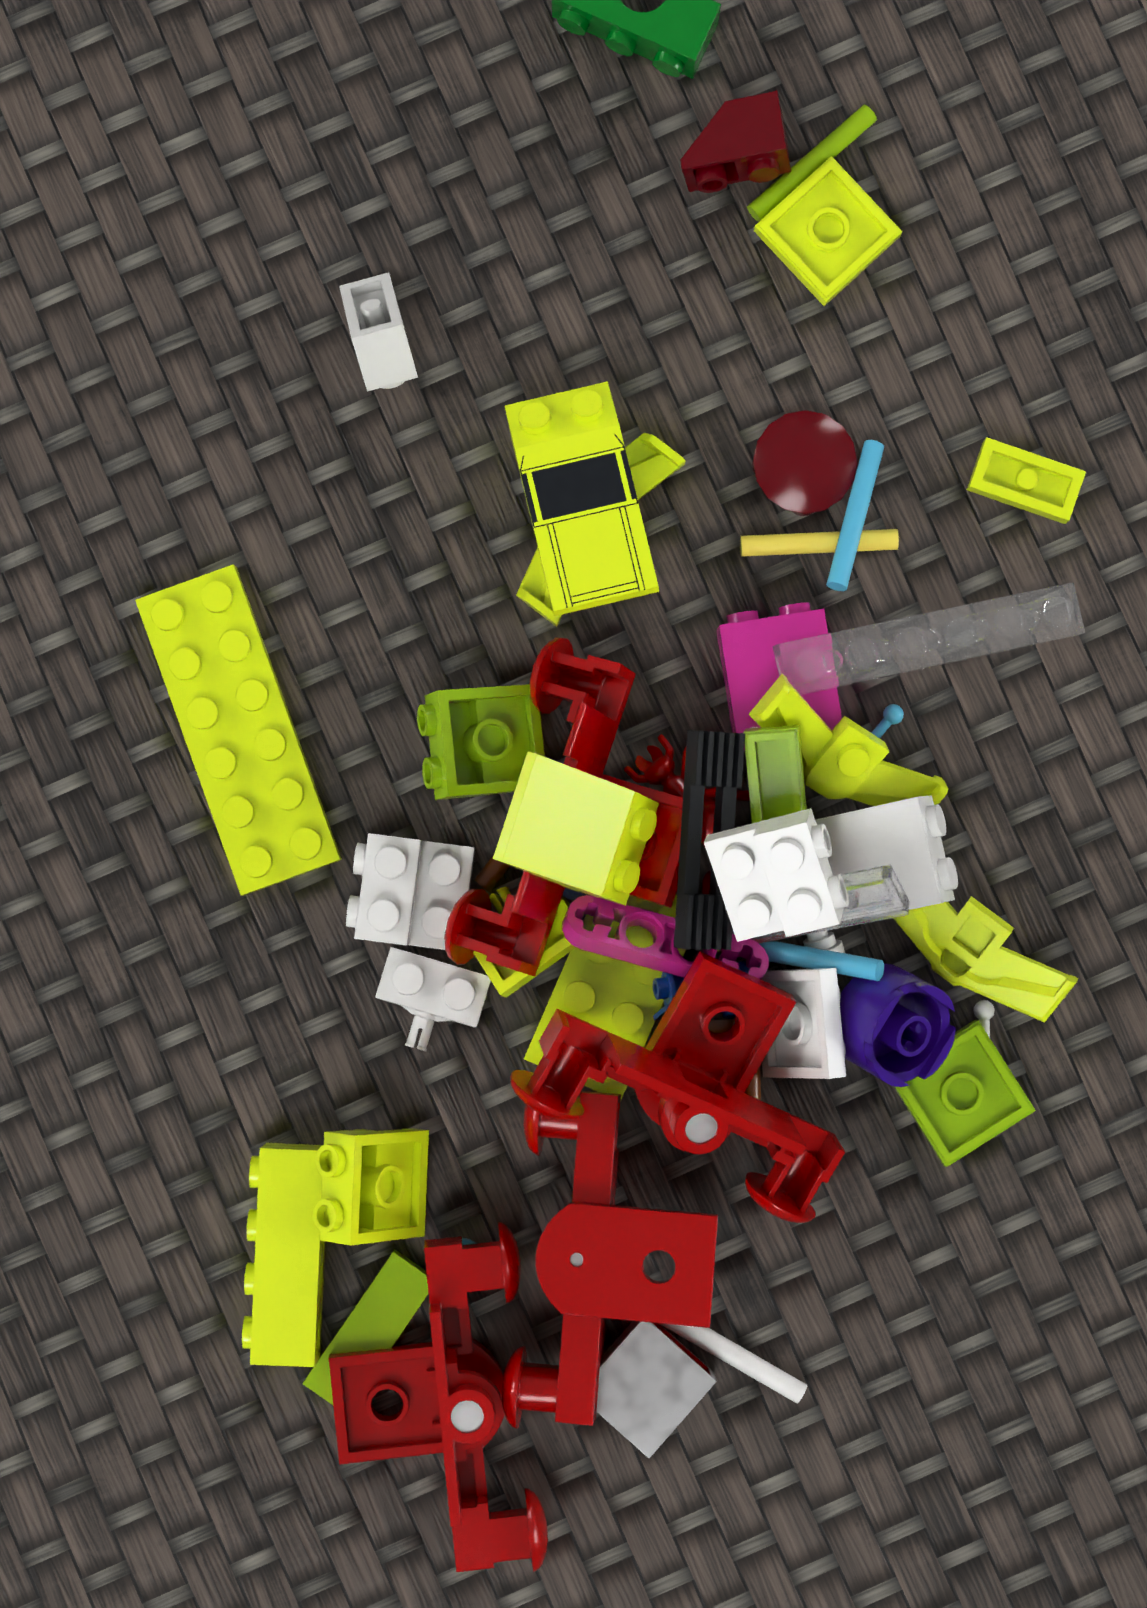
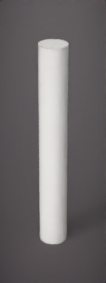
M659 1323L797 1404L805 1394L807 1384L710 1328Z

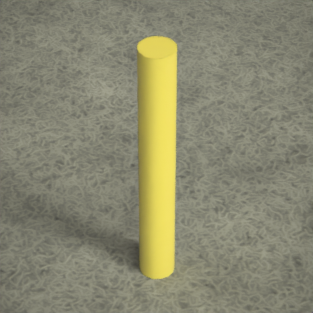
M862 530L857 552L898 550V530ZM840 531L740 536L741 557L835 553Z

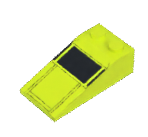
M608 381L505 405L511 440L554 616L659 592L656 573Z

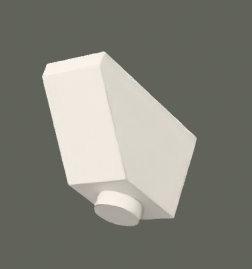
M389 272L339 286L352 343L367 392L379 388H395L407 380L418 378Z

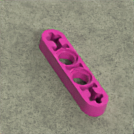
M585 895L571 902L562 922V931L565 938L573 946L585 951L685 978L693 962L684 959L680 955L678 948L674 947V917ZM584 914L594 917L593 925L595 926L592 931L583 929L582 918ZM616 921L620 924L613 939L608 937L612 929L610 927L612 922ZM633 926H641L647 929L653 937V944L646 948L633 945L626 936V930ZM732 934L731 950L721 949L722 953L718 959L739 969V965L735 961L737 957H743L747 959L746 966L750 968L748 974L760 980L763 979L769 967V957L765 949L758 942L752 939L737 942L735 934ZM703 949L705 954L715 958L717 950Z

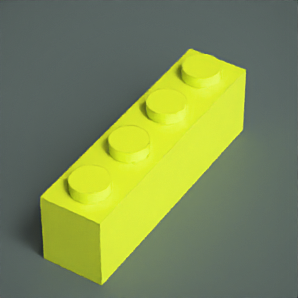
M266 1143L260 1148L259 1156L251 1157L249 1186L250 1188H258L257 1209H249L247 1241L255 1242L254 1263L247 1262L244 1292L245 1295H253L252 1316L244 1317L242 1327V1348L250 1349V1365L315 1367L320 1358L325 1241L319 1240L320 1230L314 1224L313 1210L316 1203L321 1200L322 1175H320L316 1168L315 1157L318 1149L323 1145Z

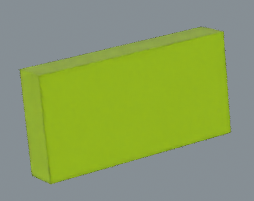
M799 725L745 729L743 734H745L744 744L752 823L806 810Z

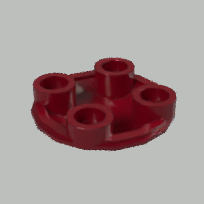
M804 410L787 413L768 425L757 441L752 467L757 483L769 500L782 509L792 511L796 515L808 516L814 512L825 511L842 500L854 482L858 462L854 442L841 424L826 414Z

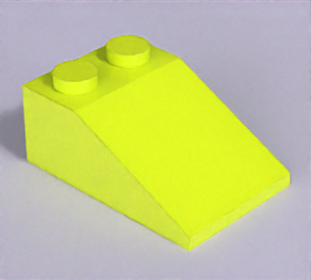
M528 751L493 859L571 890L626 906L630 893L636 888L639 881V864L646 842L652 837L656 828V811L659 803L628 788Z

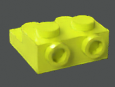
M416 1128L383 1131L355 1129L324 1132V1145L318 1149L315 1157L316 1168L320 1175H322L321 1200L316 1203L313 1210V1221L317 1229L320 1230V1241L351 1246L425 1236L429 1130Z

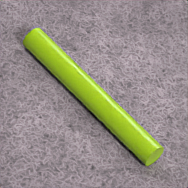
M865 104L862 105L792 166L791 172L784 173L747 206L751 216L756 221H761L831 156L835 158L877 121V117L871 108Z

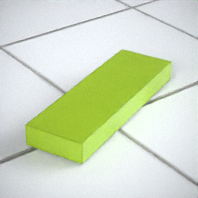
M394 1249L302 1384L333 1405L329 1354L392 1348L429 1294L426 1271Z

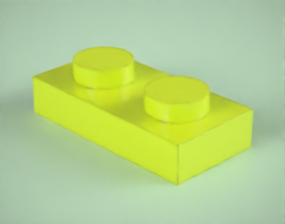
M986 437L982 443L966 490L1066 524L1070 521L1086 471Z

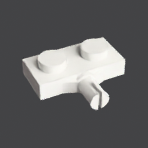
M390 947L375 998L400 1005L412 1015H415L405 1046L415 1048L419 1031L422 1029L417 1049L426 1052L434 1022L453 1021L477 1028L491 980L487 975Z

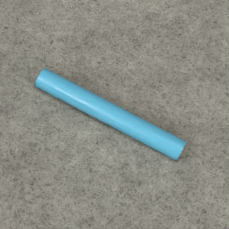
M875 440L864 441L826 585L836 591L847 590L882 458L884 445Z
M751 938L765 949L769 962L808 969L836 968L837 974L880 981L884 973V962L880 959Z

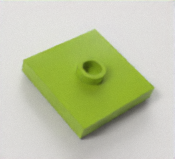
M976 1019L955 1032L952 1048L943 1064L934 1074L926 1079L918 1076L905 1082L910 1086L894 1087L945 1167L950 1166L1036 1111L981 1023Z

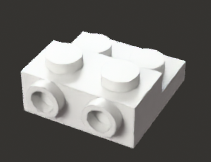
M811 808L707 835L704 845L737 942L784 931L786 937L840 924L843 910L849 905L847 889L840 874L833 876L827 858L832 856L830 836L824 824H816Z
M368 833L367 844L357 843L354 855L353 874L362 875L360 896L350 895L347 907L346 927L355 928L354 939L445 950L444 934L450 913L455 903L464 893L470 890L475 847Z

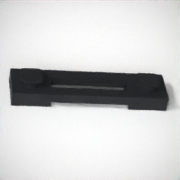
M687 730L674 947L731 950L732 925L712 865L709 894L698 893L705 786H716L713 834L735 828L737 788H742L745 734Z

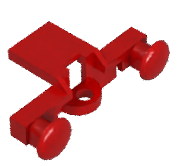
M554 638L540 650L535 660L530 678V698L537 710L546 714H550L557 709L562 700L572 702L566 721L573 725L563 755L566 756L563 764L633 790L659 803L656 811V828L652 837L646 842L639 864V881L630 895L671 908L678 886L683 798L603 774L636 673L621 663L588 655L587 660L575 657L573 646L568 638ZM523 871L516 895H507L501 914L491 911L489 894L484 889H471L467 891L455 903L447 921L444 940L445 951L448 957L457 965L466 964L474 957L473 952L476 951L487 955L486 961L536 976L565 887Z

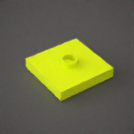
M832 156L754 227V232L823 306L841 292L900 238L902 230Z

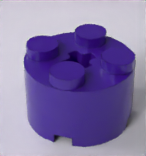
M884 964V973L880 981L853 977L841 992L840 998L842 1034L846 1050L845 1059L894 1087L910 1086L905 1082L918 1076L926 1079L934 1074L943 1064L955 1039L956 1027L950 1025L949 1009L955 1012L952 1000L943 990L892 964Z

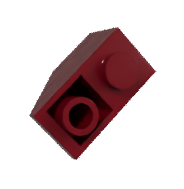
M778 91L733 99L723 103L680 159L689 192L699 190L704 193H713L726 188L728 184L748 180L757 183L768 182L777 178L779 174L791 172Z

